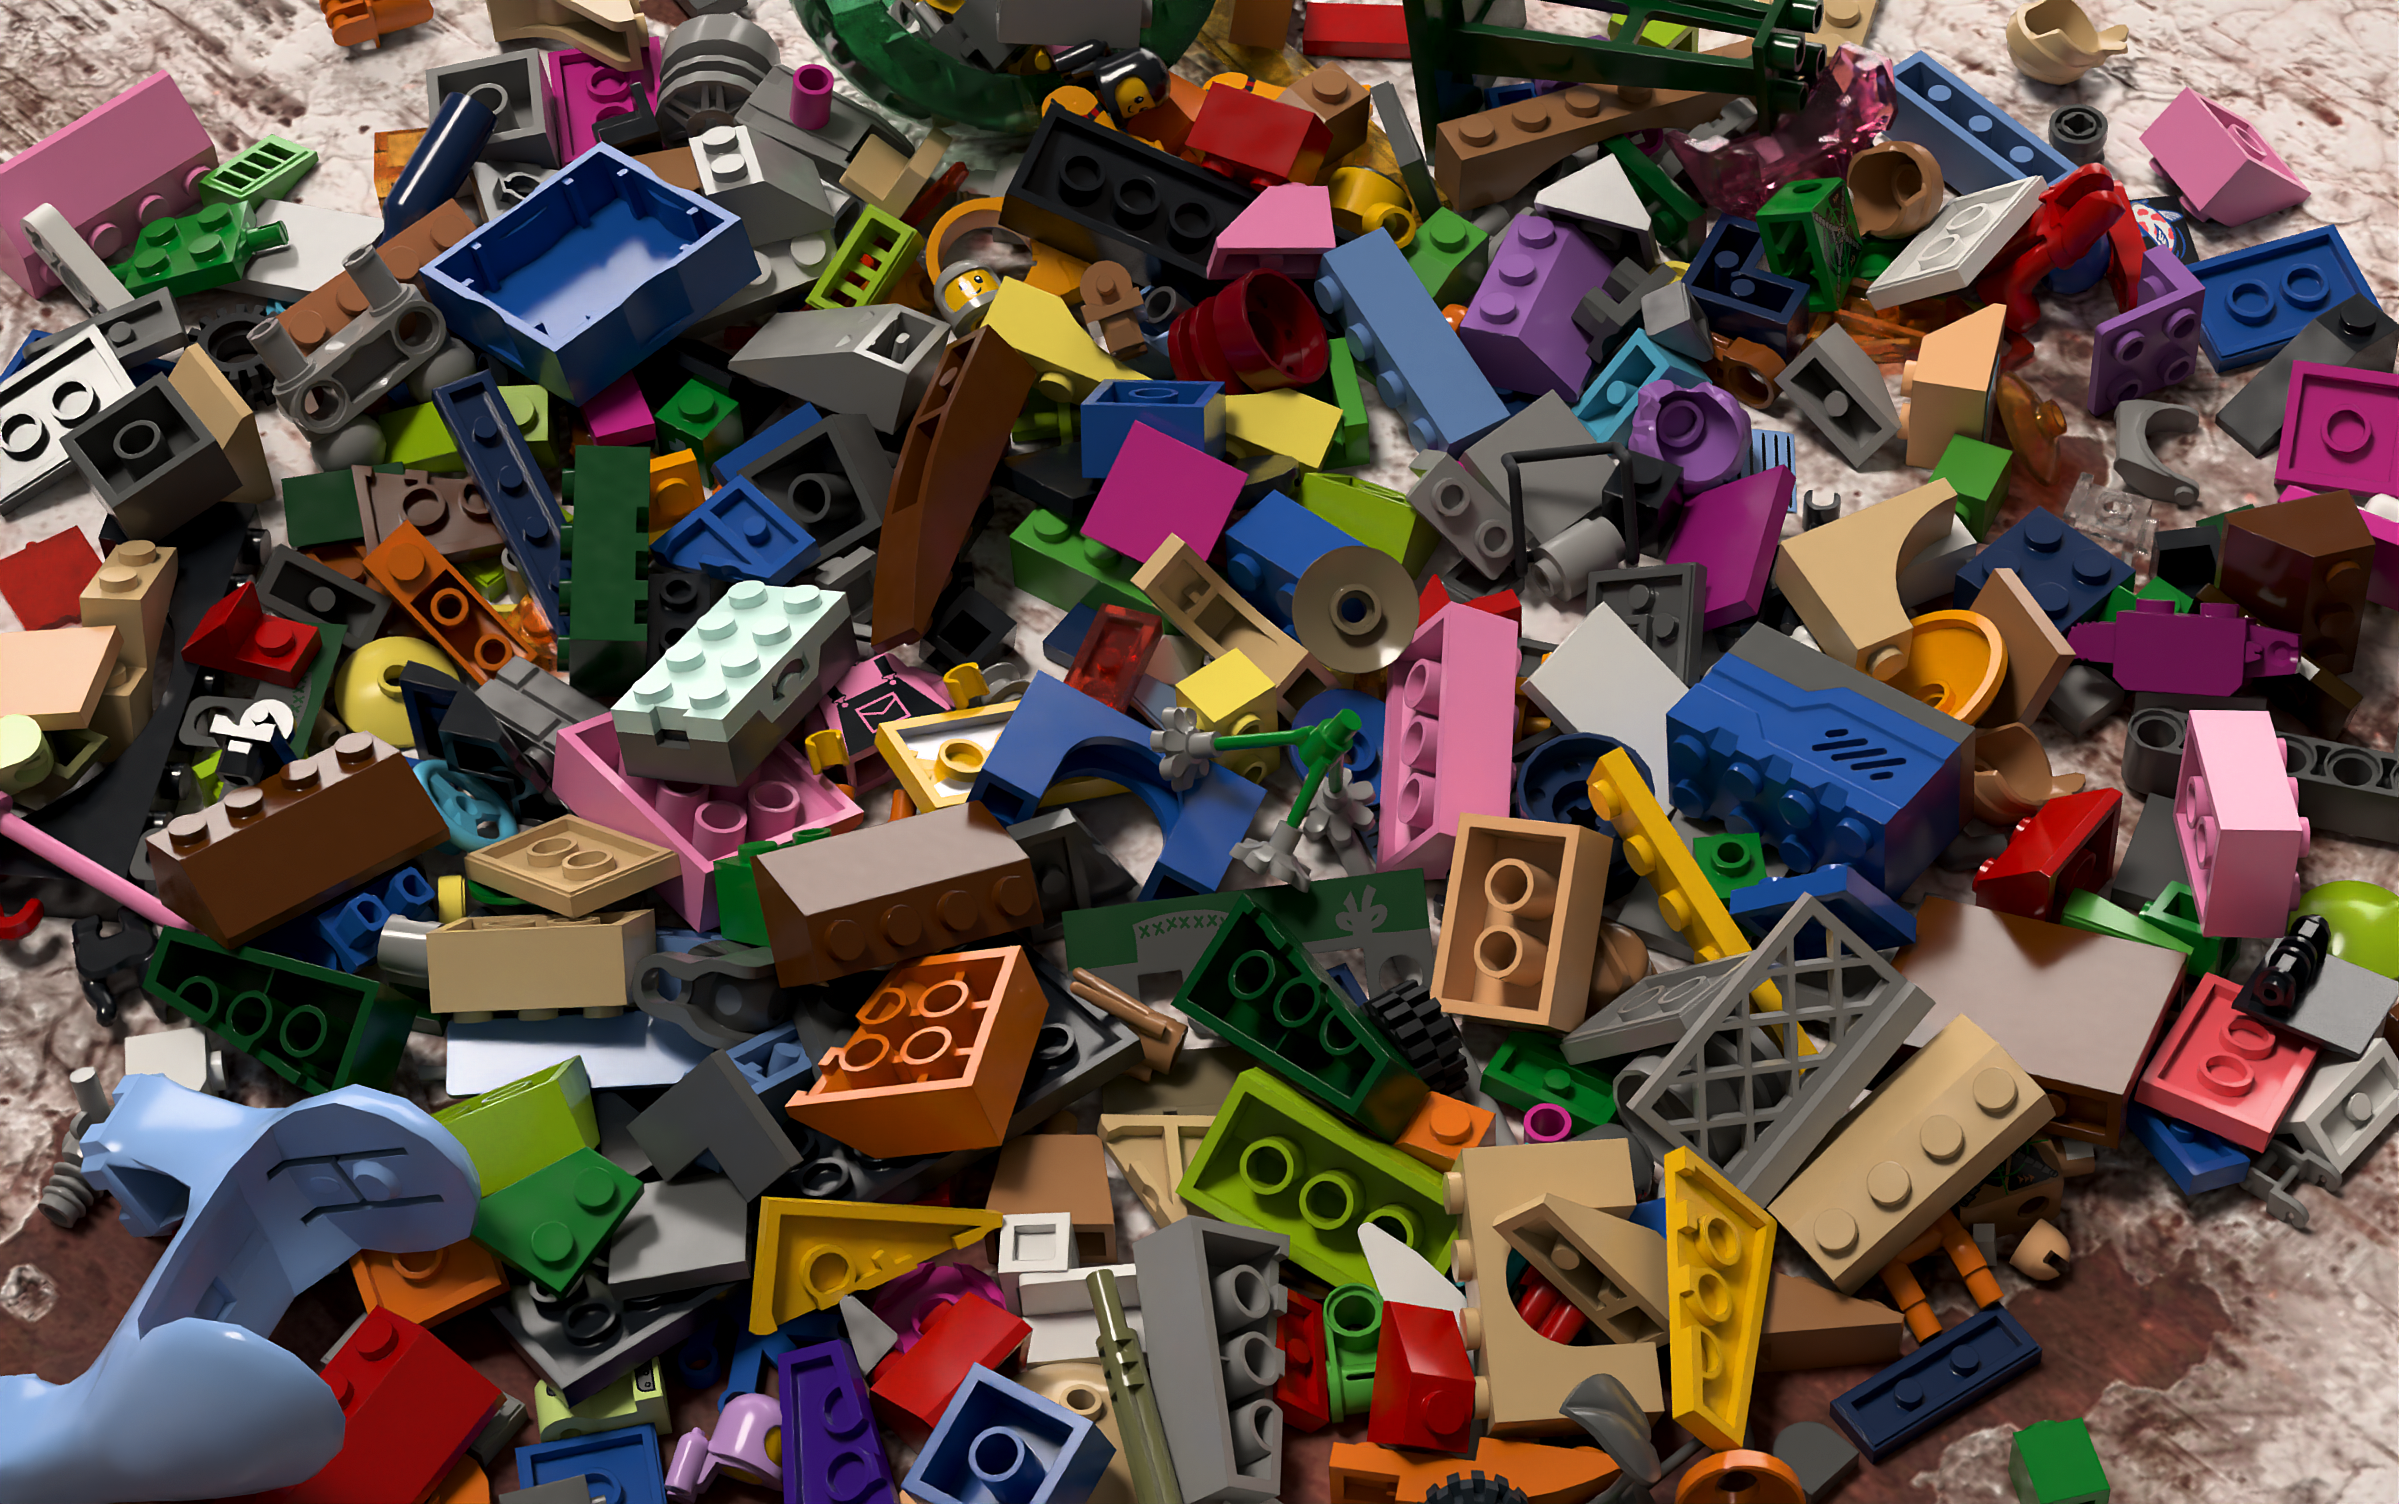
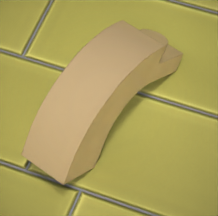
M1174 533L1167 537L1130 580L1169 622L1213 661L1237 647L1276 684L1277 714L1290 725H1292L1299 710L1311 698L1322 692L1341 687L1342 684L1307 649L1252 607L1186 542Z

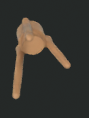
M1075 968L1072 975L1077 981L1070 984L1071 993L1129 1024L1128 1029L1141 1039L1146 1059L1121 1073V1075H1128L1146 1083L1150 1082L1154 1070L1170 1075L1183 1049L1189 1027L1177 1022L1174 1018L1154 1011L1085 969Z

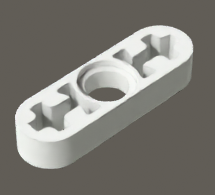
M43 203L20 220L21 230L31 247L92 317L135 300L68 221L52 205Z

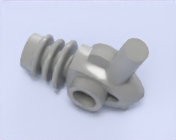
M82 1067L70 1075L69 1079L81 1111L71 1121L70 1130L65 1135L62 1143L61 1154L65 1162L54 1164L53 1171L55 1175L49 1179L50 1186L42 1189L43 1198L38 1204L39 1211L45 1217L67 1228L73 1227L78 1218L86 1216L85 1207L93 1205V1198L98 1199L104 1195V1190L95 1191L80 1173L83 1162V1155L79 1146L80 1140L91 1124L104 1123L115 1107V1104L108 1105L96 1070L93 1067Z

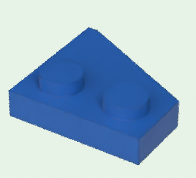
M741 474L649 545L655 561L660 566L689 573H706L710 575V578L735 584L748 580H757L767 586L779 587L785 585L822 555L816 540Z

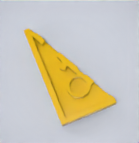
M761 1196L749 1331L756 1335H768L777 1331L778 1325L816 1308L822 1311L838 1304L845 1294L848 1295L861 1289H872L917 1269V1264L949 1249L955 1248L959 1250L980 1241L988 1232L1002 1227L1003 1213L986 1209Z

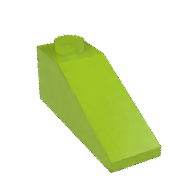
M541 385L497 386L538 467H559V410L551 391ZM433 402L379 415V425L387 443L383 464L403 461L405 469L429 471V473L467 471Z

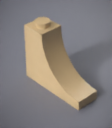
M1945 477L1780 542L1775 583L1828 656L1879 681L1892 678L1908 665L1914 627L1900 603L1896 583L1904 569L1919 553L1938 540L1951 535L1958 494Z

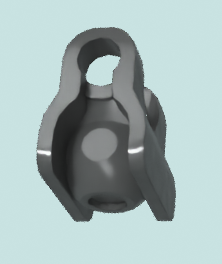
M725 940L701 943L690 949L687 954L665 951L642 958L634 969L631 985L634 1001L640 1010L653 1017L679 1024L696 1041L716 1049L723 1048L725 1051L786 1022L783 1019L788 1011L791 999L790 987L780 988L771 948H751ZM660 968L667 971L672 977L681 979V991L678 998L674 1001L666 1000L660 996L656 989V975Z

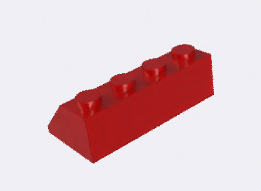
M376 1305L318 1375L331 1387L346 1417L344 1447L316 1476L300 1484L256 1494L217 1498L213 1504H424L507 1401V1398L499 1388L426 1328Z

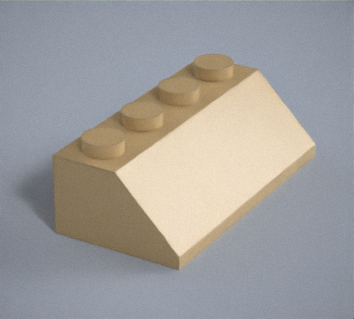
M1960 1013L1830 1129L1765 1209L1778 1221V1224L1842 1294L1851 1296L2052 1119L2056 1113L2047 1094L2006 1050L1968 1017Z

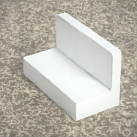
M2372 1038L2360 1059L2324 1048L2275 1134L2293 1133L2304 1151L2308 1149L2328 1161L2341 1174L2399 1113V1060L2386 1039Z
M1135 1263L1068 1269V1272H1031L1020 1274L1019 1291L1023 1320L1033 1328L1026 1364L1027 1370L1066 1362L1101 1365L1095 1343L1101 1334L1086 1282L1087 1275L1100 1269H1110L1113 1271L1127 1326L1136 1330L1146 1368H1149Z

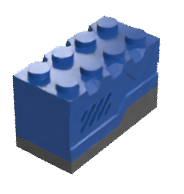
M1758 621L1717 663L1708 669L1703 679L1696 683L1666 713L1669 803L1677 807L1685 815L1691 818H1699L1704 822L1720 818L1724 820L1725 827L1728 833L1731 834L1759 832L1761 847L1765 848L1772 845L1778 848L1783 862L1795 872L1809 874L1816 872L1817 868L1823 865H1846L1853 868L1860 876L1896 902L1974 817L1975 727Z

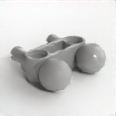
M368 243L354 249L341 262L370 303L368 309L307 357L303 355L280 321L275 317L262 321L246 337L276 377L272 393L276 398L279 411L289 422L294 423L307 442H310V452L315 466L320 473L352 469L351 465L373 466L384 463L387 443L382 429L368 413L362 411L403 378L411 397L419 404L432 402V389L479 372L474 353L461 340L449 336L450 334L446 330V321L442 312L434 304L425 300L415 284H399L373 245ZM414 312L417 321L415 331L409 338L401 340L399 335L400 322L405 315ZM321 386L324 395L322 405L317 411L307 414L305 410L306 396L311 389Z

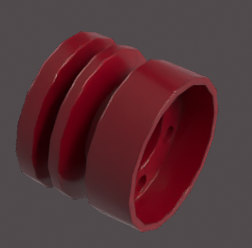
M1270 268L1250 271L1224 287L1217 296L1207 297L1197 307L1189 308L1179 314L1170 325L1167 340L1170 363L1178 381L1225 382V396L1260 394L1283 388H1290L1299 392L1319 380L1327 370L1329 358L1326 330L1315 306L1297 284L1285 274Z

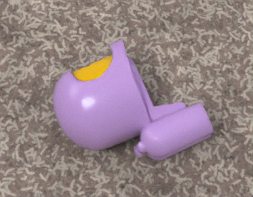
M756 1393L737 1396L725 1405L710 1441L704 1437L706 1433L698 1427L693 1428L692 1432L681 1436L664 1484V1488L668 1490L666 1496L681 1504H694L698 1493L704 1494L718 1473L748 1484L765 1486L779 1492L783 1491L782 1414L780 1411V1401L773 1397Z

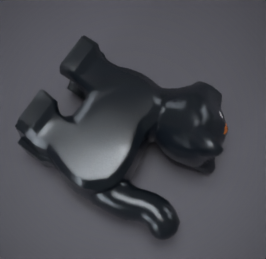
M126 906L119 907L117 910L122 931L109 937L100 936L103 923L102 918L98 914L75 921L72 925L74 939L72 945L75 954L76 972L87 1002L96 1011L97 1023L102 1027L112 1026L117 1019L119 1010L114 999L131 992L137 987H140L141 994L151 1006L156 1016L161 1021H167L168 1010L171 1005L142 988L159 941L156 924Z

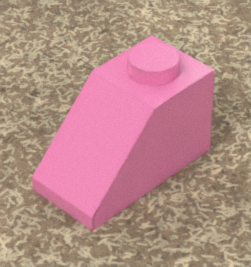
M1298 182L1286 183L1281 186H1269L1216 238L1206 269L1207 279L1237 280L1250 271L1261 268H1270L1285 274L1289 279H1315L1322 255L1336 248L1328 186H1307Z

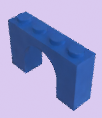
M1038 670L983 764L965 803L980 800L1006 830L1007 826L1032 819L1046 793L1063 780L1091 776L1108 779L1125 786L1142 798L1152 809L1159 821L1163 835L1161 854L1137 898L1139 902L1215 893L1233 858L1229 852L1237 842L1241 843L1268 790L1208 759L1210 765L1208 774L1205 777L1194 779L1190 789L1175 792L1172 789L1171 780L1165 781L1159 771V764L1163 757L1166 756L1165 753H1156L1151 749L1150 736L1152 731H1154L1153 729Z

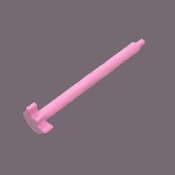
M0 790L1 834L162 928L164 925L207 936L164 907L158 898L10 813L13 799L9 794Z

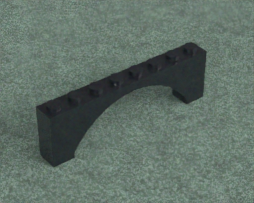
M219 501L155 544L156 547H177L178 573L166 617V622L174 633V660L168 686L161 702L142 733L121 756L100 774L67 796L36 812L21 817L27 823L153 896L157 887L156 881L134 878L130 873L132 859L141 836L153 828H167L168 824L174 820L179 800L184 801L189 795L191 765L195 753L202 752L205 748L202 746L186 745L179 739V731L190 703L201 696L222 697L224 690L223 670L184 661L181 651L210 607L248 581L253 582L256 586L255 579L260 566H266L271 555L272 545L271 534L268 529H263L256 504ZM107 513L98 537L105 560L116 545L129 541ZM211 708L202 711L194 722L195 730L200 735L206 737L208 736L207 719ZM0 833V903L4 913L17 914L27 901L35 898L39 899L44 905V917L82 920L98 914L103 922L120 923L117 910L124 905ZM147 851L145 860L147 865L150 868H152L149 853Z

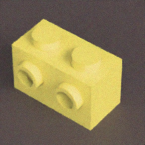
M1237 647L1175 684L1177 707L1191 708L1197 713V729L1204 730V732L1217 731L1222 736L1278 732L1276 684ZM1279 746L1224 751L1222 756L1218 758H1208L1257 785L1263 778L1280 768Z

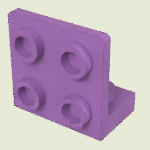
M2164 243L2143 252L2140 281L2137 285V308L2099 324L2095 329L2087 408L2094 416L2116 408L2122 401L2136 400L2167 385H2175L2183 381L2187 376L2195 373L2206 288Z

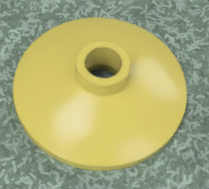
M386 637L365 644L347 658L336 678L334 689L335 704L342 722L352 733L367 730L397 749L414 747L415 742L401 687L390 686L386 681L399 678L408 660L449 674L460 682L456 668L451 660L434 645L412 637Z

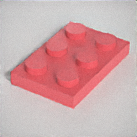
M2206 972L2140 1078L2134 1100L2157 1109L2168 1117L2181 1119L2220 1135L2231 1143L2244 1145L2264 1153L2324 1048L2317 1042L2279 1027L2265 1025L2255 1017L2231 1008L2233 1001L2244 986Z

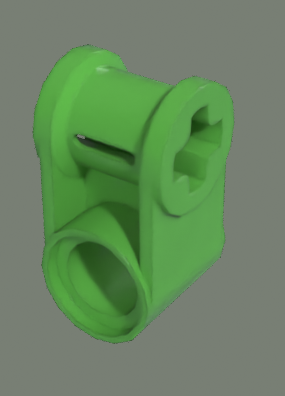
M1348 1283L1338 1286L1329 1293L1324 1302L1323 1321L1327 1358L1325 1368L1333 1424L1343 1423L1346 1415L1368 1413L1371 1409L1384 1300L1373 1287L1363 1283ZM1352 1324H1360L1367 1327L1360 1331L1343 1329Z

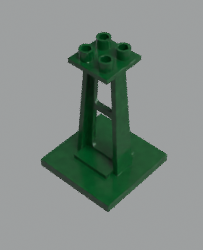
M1402 0L1426 163L1428 166L1434 167L1437 124L1478 113L1484 103V89L1492 88L1497 77L1756 96L1759 135L1771 137L1781 114L1802 117L1808 103L1809 85L1807 82L1798 81L1800 76L1820 79L1824 73L1827 61L1826 44L1809 42L1805 38V33L1817 34L1820 30L1824 14L1823 0H1774L1772 5L1754 0H1540L1626 15L1627 18L1618 36L1613 41L1524 30L1523 28L1527 23L1524 0ZM1652 20L1755 38L1752 43V54L1746 58H1731L1636 44L1646 25Z

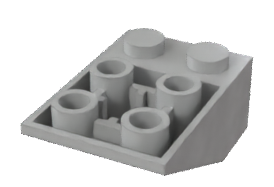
M898 303L776 313L729 361L728 369L746 376L749 381L758 386L774 387L801 398L805 404L810 401L816 409H829L839 414H867L874 431H884L893 435L920 405L946 348L952 325Z

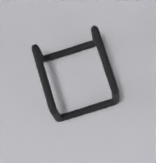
M1603 442L1508 452L1502 455L1501 463L1508 473L1515 555L1510 564L1517 576H1526L1528 573V563L1534 562V550L1527 551L1521 476L1517 464L1615 454L1620 461L1626 542L1624 541L1627 550L1624 557L1628 564H1638L1640 554L1633 463L1631 455L1622 443Z

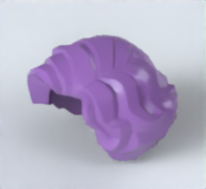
M1657 380L1643 386L1638 391V408L1632 420L1633 430L1629 437L1628 448L1684 467L1683 498L1725 485L1730 478L1741 472L1747 450L1752 443L1751 419L1748 412L1740 408L1738 400L1732 394L1717 386H1712L1709 382H1703L1692 389L1673 384L1671 380Z

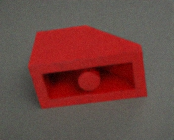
M1384 1301L1367 1442L1425 1452L1468 1453L1476 1381L1454 1312Z

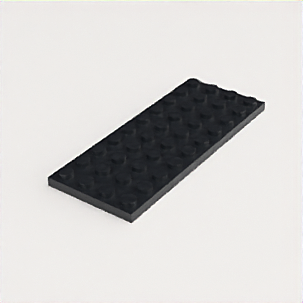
M1014 931L943 949L933 956L1021 945L1049 1003L1002 1145L977 1150L968 1149L875 1159L790 1117L781 1129L804 1160L761 1196L906 1205L1146 1059L1141 1039L1113 1015L1072 994L1070 984L1073 981ZM692 1164L675 1178L715 1171ZM761 1196L754 1199L751 1278L614 1301L608 1285L610 1238L563 1301L501 1261L511 1290L476 1307L570 1409L752 1298Z

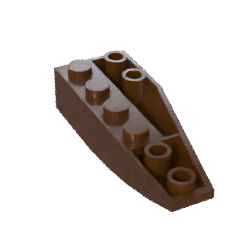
M989 324L947 344L908 429L893 474L881 527L873 593L871 648L879 655L903 644H915L931 628L933 623L931 613L938 597L948 587L953 578L951 568L959 550L972 535L971 522L979 505L987 498L992 489L990 479L997 463L1010 448L1011 441L1008 438L1015 422L1029 405L1030 399L1027 395L1037 375V371Z

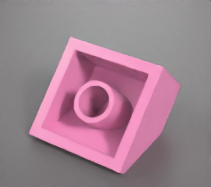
M2187 86L2139 137L2140 141L2154 156L2149 161L2151 168L2173 186L2177 184L2184 194L2179 198V201L2193 216L2202 222H2206L2211 217L2230 228H2234L2302 203L2311 195L2307 187L2250 121Z

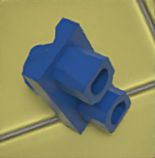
M409 867L402 872L397 870L316 916L309 928L316 936L325 939L334 948L340 958L342 968L348 974L354 975L367 966H372L378 962L377 954L381 932L387 919L392 914L402 915L408 920L418 922H437L439 920L437 915L428 906L435 897V892L415 868Z

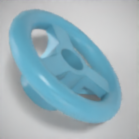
M437 759L423 761L412 769L449 827L451 839L435 846L434 848L451 856L460 854L462 850L471 853L518 834V826L510 808L502 797L480 777L448 771L446 761ZM448 782H451L461 787L462 789L470 793L473 797H475L477 800L472 799L465 793L455 790ZM485 821L496 822L499 829V837L490 839L478 836V824Z

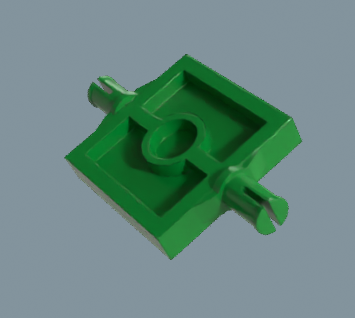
M248 200L232 205L216 203L204 208L198 214L179 219L164 217L151 222L145 228H141L133 256L128 258L127 262L108 266L107 268L134 299H138L166 286L174 298L240 281L245 264L253 255H256L257 251L287 245L289 237L282 220L255 228L257 218Z

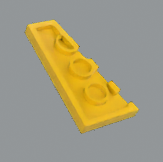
M1684 1145L1664 1155L1673 1420L1714 1452L1719 1453L1728 1450H1738L1743 1447L1778 1221Z

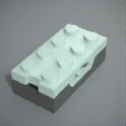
M757 580L743 581L733 585L610 709L627 776L739 787L860 659L846 592L819 590L814 585H800L793 588L767 586Z

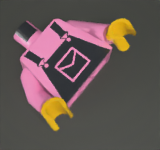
M883 653L863 663L858 664L856 662L814 706L815 709L805 717L801 754L811 764L813 775L822 774V770H828L835 766L842 784L855 787V797L897 778L874 744L879 723L951 712V708H956V710L967 709L969 699L979 695L986 696L991 692L977 663L961 664L948 671L942 677L915 666L907 667L894 654Z

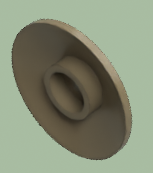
M1353 545L1336 548L1314 560L1300 577L1292 600L1293 624L1303 647L1324 666L1344 673H1368L1381 669L1395 661L1411 643L1419 622V597L1409 573L1392 556L1367 546ZM1349 598L1359 600L1364 607V615L1357 623L1348 622L1342 615V605Z

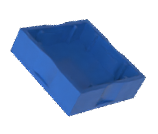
M603 141L538 185L533 192L515 207L483 224L419 269L432 303L442 312L446 321V328L577 408L762 275L743 221L739 216L691 190L679 188L663 181L650 167Z

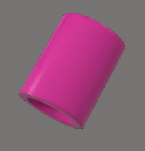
M807 64L798 68L793 75L789 116L792 122L802 129H820L830 119L834 77L827 68L817 64Z
M1542 1103L1532 1107L1524 1117V1144L1526 1142L1529 1144L1565 1142L1571 1139L1572 1121L1569 1113L1563 1107L1553 1103Z

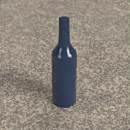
M459 92L448 93L384 200L382 207L384 230L376 249L451 198L455 199L499 124L498 118L489 108Z

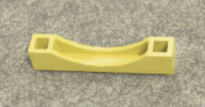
M1008 276L1004 277L980 326L981 328L989 324L1037 371L1031 387L1039 389L1043 395L1057 402H1071L1080 406L1104 379L1153 380L1125 366L1098 346L1076 322L1061 297ZM1290 388L1260 394L1225 396L1226 455L1221 460L1222 462L1253 456L1285 455L1292 456L1298 460L1302 482L1305 473H1321L1335 442L1344 410ZM1301 482V484L1299 485V487H1295V490L1292 491L1291 493H1293V492L1299 493V492H1300V489H1301L1302 482Z

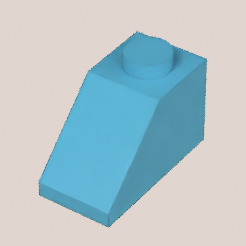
M1638 328L1571 411L1597 443L1620 442L1628 449L1629 437L1633 430L1632 420L1638 408V391L1643 386L1657 380H1671L1673 384L1682 388L1692 389L1700 383L1709 382L1712 385L1713 382L1692 357L1654 342L1646 335L1645 330Z

